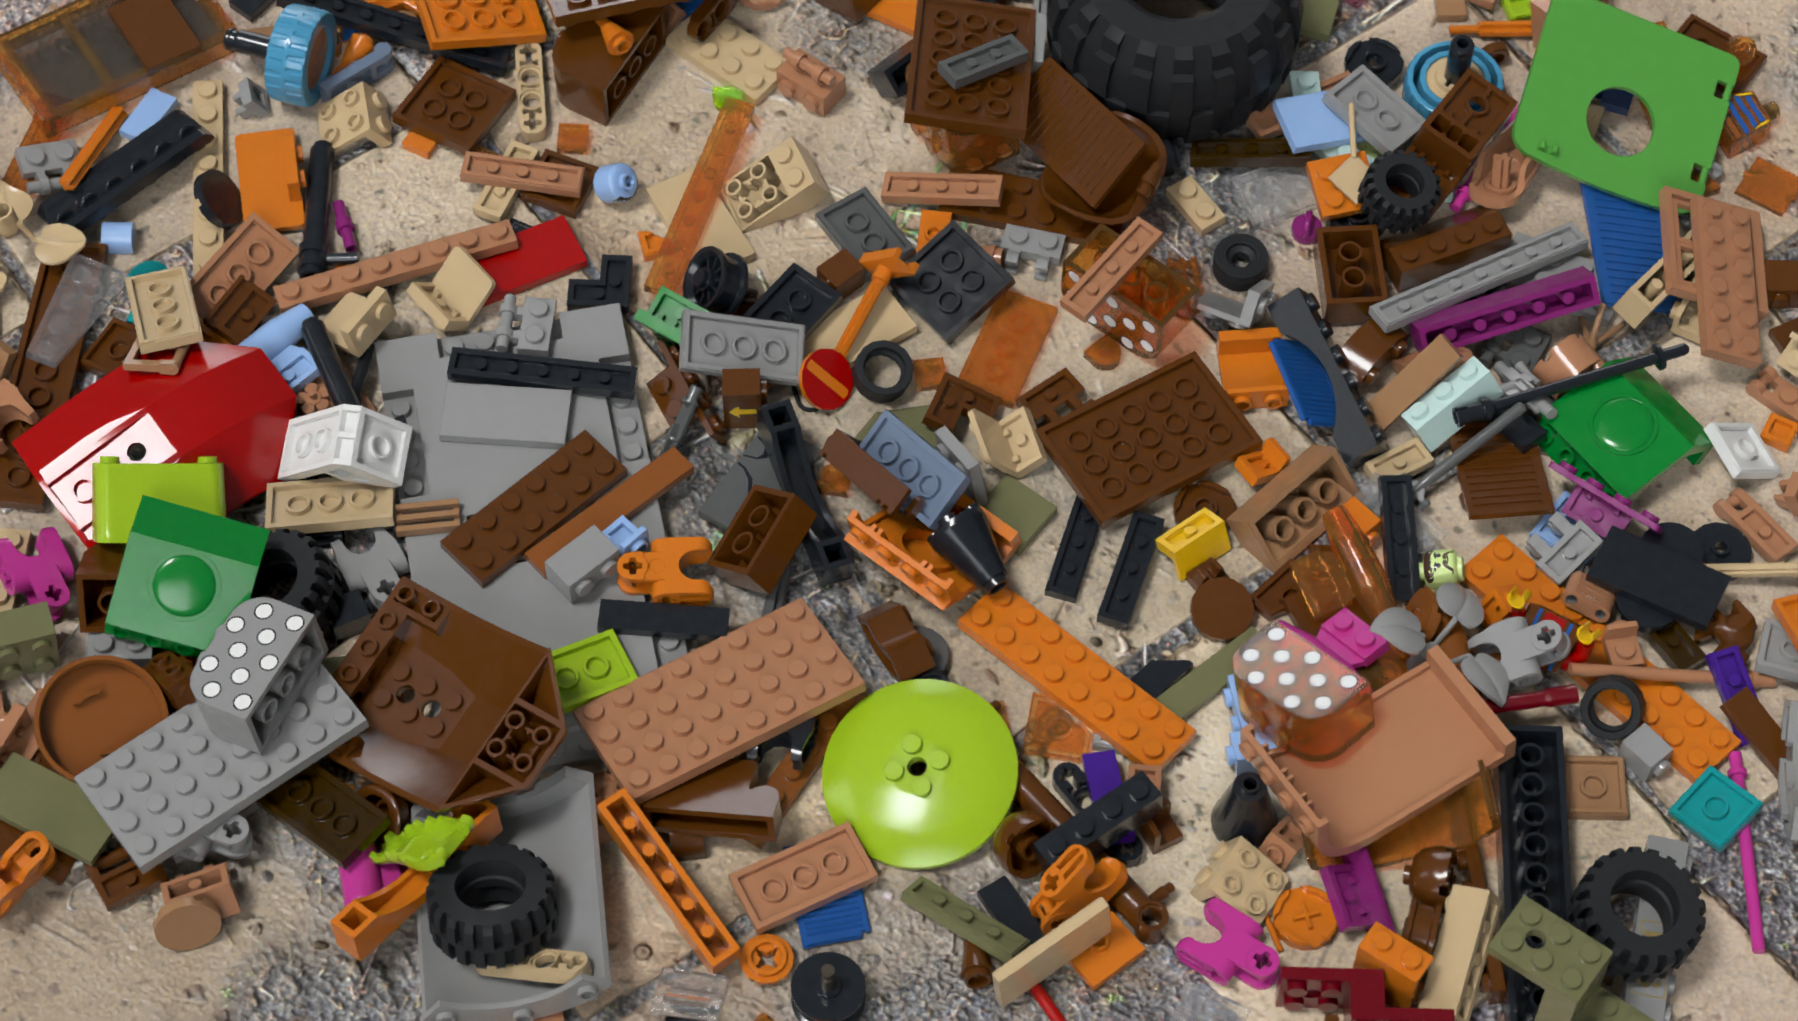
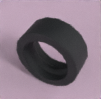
M887 340L874 341L863 347L853 365L852 377L854 385L861 395L870 401L886 403L892 402L903 395L912 380L914 368L911 357L903 347ZM881 355L895 361L901 371L897 384L892 387L883 388L870 382L865 374V365L870 358Z
M1608 675L1598 678L1588 687L1581 699L1580 714L1583 724L1592 734L1601 739L1618 740L1626 738L1636 730L1645 714V700L1642 691L1633 681L1624 676ZM1616 689L1630 699L1632 712L1625 723L1617 726L1607 725L1595 715L1593 709L1594 700L1602 691Z

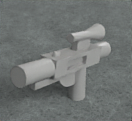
M1503 361L1496 362L1493 367L1494 371L1502 377L1504 382L1499 385L1504 393L1501 397L1535 388L1532 385L1533 383L1536 386H1540L1542 383L1530 372L1524 361L1516 363L1514 368L1508 367ZM1544 398L1525 403L1535 414L1541 412L1549 420L1557 415V410Z

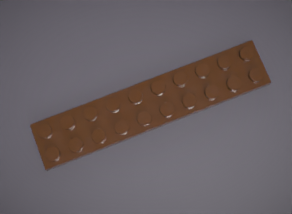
M87 242L78 254L60 265L40 263L10 382L18 388L26 402L35 410L40 418L39 421L73 397L80 369V359L84 353L109 253L107 244ZM22 420L11 421L1 431L0 438L9 449L0 454V507L44 511L48 496L11 443L34 426Z

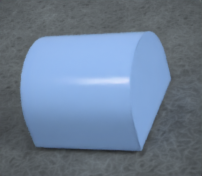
M135 222L102 223L101 243L108 245V254H134L137 232Z

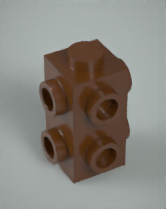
M167 650L152 657L150 662L142 667L156 681L166 702L175 709L180 710L187 704L196 702L190 686V677L194 667H191L184 656L177 657Z

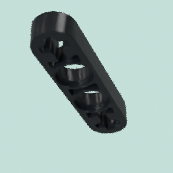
M1063 762L1054 768L1052 786L1076 815L1084 809L1079 806L1078 800L1084 796L1090 797L1085 774L1076 764L1071 762ZM1063 774H1064L1067 778L1070 777V776H1073V783H1072V784H1073V786L1077 789V790L1074 792V794H1073V786L1069 783V781L1066 780V781L1061 782V776H1062ZM1135 834L1134 842L1123 843L1127 849L1134 848L1132 856L1129 853L1121 854V844L1111 845L1105 849L1114 859L1122 861L1126 868H1131L1141 861L1143 844Z

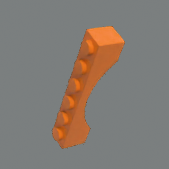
M489 800L452 809L448 814V817L457 819L463 814L469 815L475 822V826L468 833L467 839L453 853L459 850L464 852L469 850L470 846L479 844L480 847L487 846L488 843L503 831L498 808ZM409 868L394 882L381 890L365 897L353 899L330 920L337 945L361 962L426 902L428 880L437 869L417 871Z

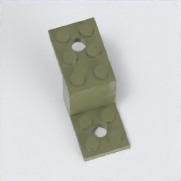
M1525 895L1487 946L1486 952L1545 989L1534 1021H1655L1601 987L1613 954L1612 950ZM1529 936H1537L1543 941L1544 946L1539 949L1531 948L1527 945L1525 939Z

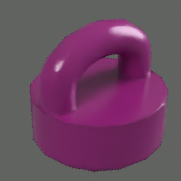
M1308 210L1305 214L1299 215L1293 220L1291 235L1298 243L1304 245L1313 244L1316 228L1322 227V223L1313 215L1311 210Z

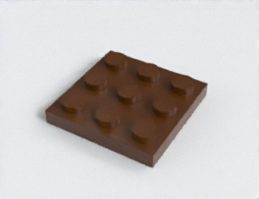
M439 55L392 114V120L397 125L465 155L466 151L474 152L513 103L517 97L516 89Z

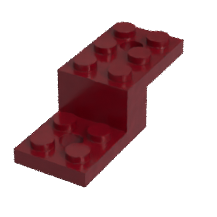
M1281 966L1275 993V1007H1284L1290 1011H1297L1303 1008H1318L1320 1011L1331 1012L1343 1009V1021H1455L1454 1009L1385 1007L1384 969Z

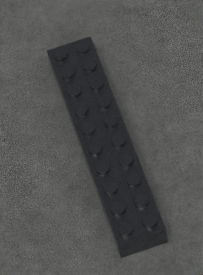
M1504 724L1516 738L1515 756L1493 769L1498 898L1502 901L1499 911L1500 928L1524 895L1569 924H1572L1573 922L1568 919L1572 887L1563 726ZM1529 936L1525 939L1527 945L1531 948L1539 949L1544 946L1543 941L1537 936ZM1501 962L1506 984V993L1503 999L1504 1021H1534L1545 989Z

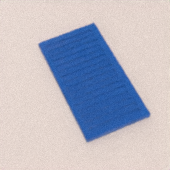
M1580 182L1601 302L1605 303L1607 307H1613L1663 257L1660 211L1619 198ZM1669 295L1652 312L1670 314L1675 301H1678L1677 297Z

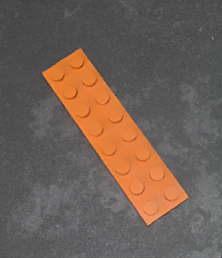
M1008 586L990 596L986 593L957 621L959 629L1086 727L1101 736L1103 740H1106L1134 764L1162 766L1163 769L1196 737L1197 730Z

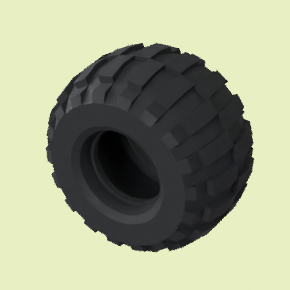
M1047 0L1046 31L1052 58L1110 111L1123 112L1141 120L1151 127L1161 139L1182 137L1184 144L1208 139L1210 131L1213 130L1219 135L1228 133L1246 124L1251 112L1258 110L1261 113L1272 102L1281 84L1283 85L1289 75L1296 58L1304 9L1302 0H1197L1216 10L1199 17L1175 19L1149 12L1135 2L1136 0Z

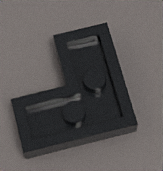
M602 254L600 280L569 279L567 311L620 303L621 313H629L633 255Z

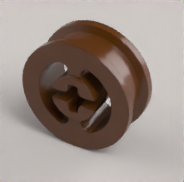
M1412 896L1408 915L1404 922L1401 937L1430 955L1433 954L1438 934L1442 903L1437 902L1435 906L1418 903L1417 897Z

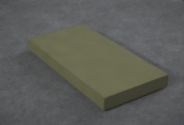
M14 751L1 767L0 820L25 833L28 831L41 832L46 836L51 846L92 867L114 834L79 786Z

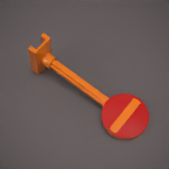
M899 247L862 254L859 262L872 274V281L834 350L817 349L809 353L802 361L799 370V387L803 397L811 406L819 410H834L842 406L850 397L853 388V377L849 362L846 360L847 354L883 288L888 286L891 279L915 275L920 266L917 262L904 263L899 259L903 251Z

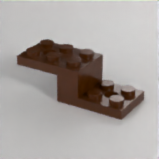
M1470 68L1466 70L1421 125L1415 139L1405 152V154H1408L1411 151L1416 153V157L1427 159L1426 164L1434 166L1436 169L1434 175H1439L1441 180L1439 186L1442 187L1441 194L1439 195L1440 198L1425 224L1428 223L1472 168L1483 147L1518 103ZM1469 103L1479 104L1483 111H1474ZM1388 186L1397 196L1411 198L1402 188Z

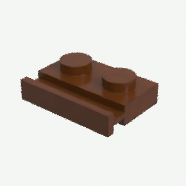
M242 274L204 318L205 325L211 326L214 332L232 345H239L249 337L277 303V300L253 282L250 283L244 279L245 276Z

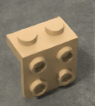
M361 81L319 105L316 112L321 140L330 142L334 148V153L363 137L368 138L383 149L393 144L391 136L392 125L388 119V102L385 95L364 81Z
M454 247L432 282H411L406 292L414 299V304L433 319L432 322L438 329L445 332L467 331L494 290L496 283L463 247Z
M376 286L367 298L353 292L347 293L323 322L336 348L361 357L393 320L397 312L387 290Z
M1022 406L1000 421L989 417L975 408L968 411L970 419L969 428L977 438L980 447L978 448V453L984 463L990 464L1000 469L1001 472L1020 479L1049 461L1044 446L1036 433L1037 427L1032 413L1027 407Z
M1243 836L1226 842L1223 840L1211 852L1213 859L1210 864L1204 866L1195 876L1194 882H1196V885L1190 894L1199 902L1215 896L1217 899L1249 916L1260 925L1288 883V875Z

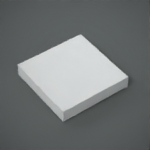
M1710 422L1704 428L1705 433L1733 479H1775L1781 473L1779 466L1752 423Z

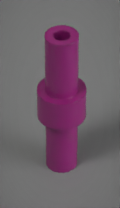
M337 200L333 203L337 234L342 237L345 251L347 253L355 252L357 245L353 234L355 232L353 219L348 216L344 201Z

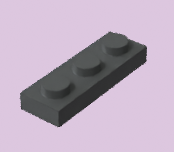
M1009 34L938 62L937 72L955 90L1028 61L1029 51L1013 34Z

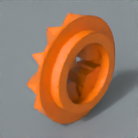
M761 934L751 938L743 946L740 953V966L747 979L756 981L760 986L768 983L775 986L779 980L787 979L788 973L793 968L794 955L792 948L786 940L774 934ZM763 955L768 958L770 955H774V966L766 964L759 968L761 965L760 956Z

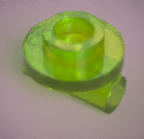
M714 86L712 91L714 106L723 113H733L739 110L743 104L744 90L730 86Z

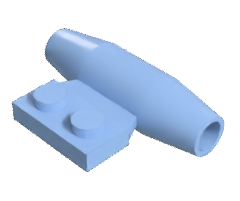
M303 303L269 320L239 344V346L261 348L295 394L304 389L306 384L311 383L320 376L311 354L304 347L296 346L303 338L301 333L302 322L314 316Z

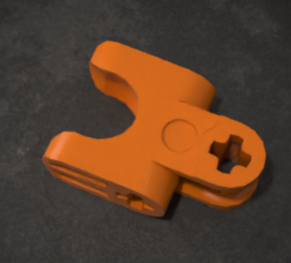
M701 536L655 539L650 544V552H628L617 561L618 587L627 595L651 594L652 603L708 606L714 599V590L711 584L703 579H690L683 575L681 571L690 565L707 562L712 554V544L706 537Z
M1073 844L1043 874L1040 881V891L1030 901L1029 911L1035 918H1040L1042 921L1040 925L1041 931L1046 935L1099 897H1103L1108 902L1125 885L1128 879L1127 868L1122 861L1110 857L1101 859L1095 865L1093 855L1087 847Z

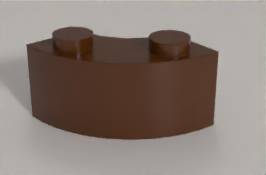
M1370 318L1355 331L1342 346V350L1347 358L1344 362L1347 370H1351L1360 383L1358 388L1372 386L1378 380L1381 374L1380 370L1391 362L1392 359H1398L1404 354L1408 347L1406 341L1411 333L1402 327L1385 333L1373 318Z
M890 600L857 616L874 652L889 673L899 682L907 681L936 666L932 658L935 655L932 644L912 626L911 615L904 605L901 606L900 603Z

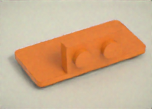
M292 128L237 135L235 137L243 222L254 212L278 232L304 228L305 214L302 188L307 187L305 170H299V163H304L302 145L296 144L295 131Z

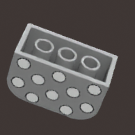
M258 597L238 605L231 612L225 623L217 628L214 639L208 648L199 655L197 664L190 677L193 695L209 729L214 735L258 754L263 752L328 652V647L315 615L273 598Z

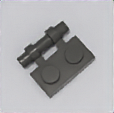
M1530 325L1521 328L1520 331L1514 330L1494 336L1490 341L1485 342L1481 349L1482 355L1479 361L1485 367H1489L1492 361H1503L1508 367L1513 368L1519 361H1524L1532 373L1534 367L1548 348L1552 335ZM1504 341L1512 344L1508 352L1501 349Z

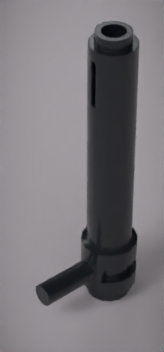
M326 140L316 141L310 149L303 241L299 245V260L297 263V273L300 275V279L328 271V266L350 265L360 262L359 252L329 253L330 248L327 244L335 151L331 143Z
M315 316L305 319L302 322L301 333L333 405L350 404L361 406L324 322ZM404 415L393 418L407 424Z

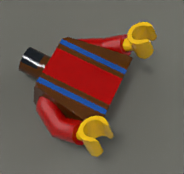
M1515 586L1508 593L1507 601L1512 606L1511 617H1525L1528 626L1543 620L1555 621L1571 639L1572 647L1570 653L1560 661L1540 667L1542 676L1546 669L1553 673L1562 674L1568 671L1570 662L1585 663L1589 660L1595 640L1602 635L1601 629L1593 632L1589 629L1590 621L1580 625L1538 603L1530 602L1528 606L1527 601L1532 596L1530 590H1526L1522 597H1520L1517 593L1518 587Z

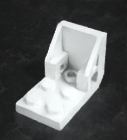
M341 404L290 419L277 479L284 482L296 481L326 473L348 482L390 488L400 487L404 477L412 426L366 407L350 404Z

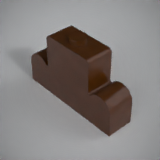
M729 759L643 804L644 815L656 832L662 833L670 832L776 842L782 824L779 792L772 786L759 785L757 762L754 760Z

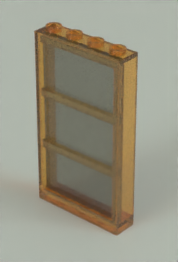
M75 0L0 34V72L43 134L49 139L109 111L113 106L118 107L146 94L151 87L157 89L235 53L234 50L227 51L224 48L223 41L227 29L234 27L238 30L236 25L232 21H227L219 2L214 3L213 0H171L202 44L203 52L149 75L107 14V8L125 0Z

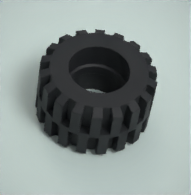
M1397 149L1395 154L1390 150L1384 152L1383 156H1377L1369 166L1359 185L1357 199L1358 203L1362 204L1360 210L1362 214H1368L1367 220L1371 224L1373 222L1377 223V228L1382 231L1384 228H1387L1389 233L1396 234L1397 230H1400L1401 234H1408L1410 229L1412 231L1418 230L1421 225L1427 222L1440 198L1439 195L1441 194L1442 187L1439 186L1441 181L1439 175H1434L1436 169L1433 165L1428 166L1426 164L1427 159L1424 157H1416L1414 152L1409 151L1408 154H1405L1403 150ZM1388 186L1402 188L1411 198L1397 196Z

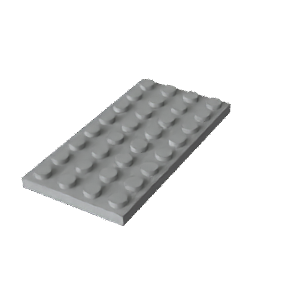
M320 663L261 754L214 735L209 729L196 701L195 703L187 704L75 776L74 780L141 873L145 874L361 733L369 725L366 718L324 665Z

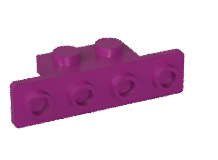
M1562 460L1559 465L1553 461L1550 462L1549 468L1577 484L1561 510L1566 516L1576 522L1579 520L1583 521L1591 530L1604 539L1612 525L1626 531L1633 519L1660 535L1664 529L1658 525L1660 519L1646 510L1639 514L1630 508L1632 505L1631 501L1618 493L1614 497L1609 496L1603 492L1606 486L1591 477H1588L1587 481L1576 476L1578 469Z
M1366 846L1352 853L1342 855L1344 864L1326 865L1319 871L1340 933L1366 930L1368 933L1376 921L1396 933Z

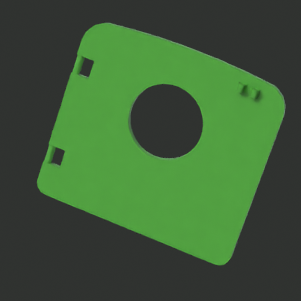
M1550 0L1512 126L1514 145L1524 156L1567 177L1619 198L1659 211L1658 192L1664 186L1703 196L1708 173L1712 167L1730 104L1729 100L1738 76L1739 61L1730 53L1598 0ZM1717 83L1725 86L1722 99L1714 96ZM1609 89L1624 90L1635 95L1646 106L1652 121V134L1647 146L1641 152L1631 156H1617L1603 150L1593 140L1588 130L1586 117L1589 104L1598 93ZM1693 166L1702 169L1698 182L1690 179ZM1678 208V216L1690 213V211Z

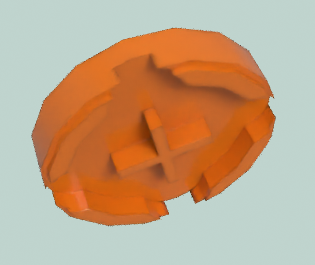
M1310 885L1300 886V888L1293 890L1290 888L1284 891L1276 900L1272 913L1273 926L1279 939L1288 946L1302 951L1317 950L1327 945L1335 936L1338 925L1328 895L1322 889Z

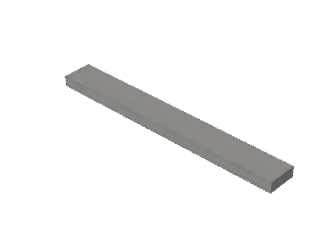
M1572 222L1566 223L1371 305L1368 314L1385 333H1389L1588 248L1589 240Z

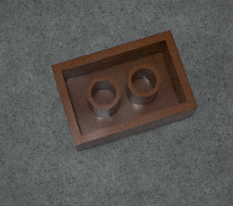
M1377 224L1317 227L1313 243V255L1322 317L1329 324L1362 323L1372 318L1368 314L1369 307L1388 299Z
M754 484L706 564L730 585L770 595L818 514L794 493Z

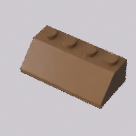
M1312 444L1230 515L1226 521L1240 545L1270 571L1275 573L1290 559L1293 560L1329 528L1332 513L1353 496L1358 500H1361L1363 496L1336 448Z

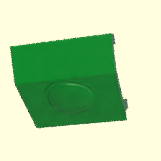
M1633 357L1608 361L1601 367L1625 361ZM1644 368L1570 390L1551 404L1557 410L1556 417L1549 420L1540 413L1542 418L1538 422L1548 431L1547 439L1538 445L1558 465L1562 460L1578 469L1576 476L1587 481L1588 477H1591L1606 486L1603 490L1604 493L1611 497L1618 493L1632 503L1647 486L1684 458L1692 465L1700 464L1713 448V444L1705 433L1704 427Z
M143 495L124 552L105 620L104 633L114 635L120 639L144 643L150 647L177 652L183 656L198 658L208 648L214 639L217 628L225 623L231 612L241 603L250 600L261 560L266 550L270 530Z

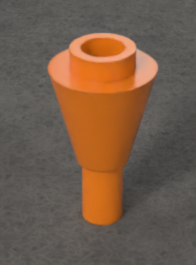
M607 17L603 20L595 21L601 28L609 54L620 56L630 50L634 43V36L631 32L610 21Z
M363 32L360 34L352 33L341 62L332 74H336L348 67L353 61L360 60L374 52L373 45L375 42L372 38Z

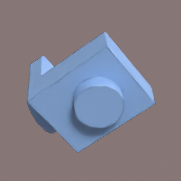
M623 515L602 531L619 549L620 557L628 552H645L648 548V529L643 525L638 529Z

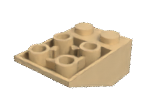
M792 136L718 186L742 233L804 213L830 196L810 153Z

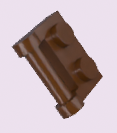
M120 847L98 858L92 867L83 863V866L106 910L109 912L160 887L161 883L169 881L161 864L142 874L132 860L101 875V871L130 858L125 849Z

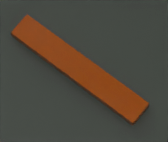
M674 446L525 552V559L546 580L544 562L593 525L602 532L621 515L629 520L694 473V466Z

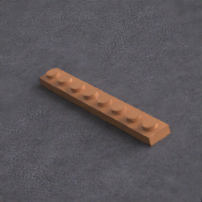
M509 219L273 286V291L281 314L300 303L311 309L341 300L349 292L359 295L373 291L376 286L383 288L438 272L454 247H463L475 260H480L518 249V241Z

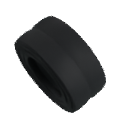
M1232 234L1223 238L1216 246L1213 255L1212 270L1216 280L1227 289L1248 291L1266 276L1269 260L1267 249L1259 239L1248 234ZM1240 257L1246 259L1249 264L1246 267H1237L1232 263V260Z

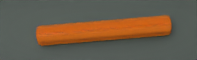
M113 106L62 175L59 184L63 186V190L74 191L125 121L127 113L122 106Z

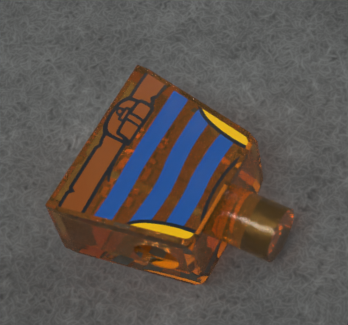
M1752 91L1731 94L1730 104L1718 142L1727 159L1767 139L1772 125L1771 120L1780 117V109L1775 101L1762 105Z

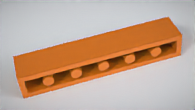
M623 787L597 805L598 819L709 974L713 977L739 959L741 948L626 788Z

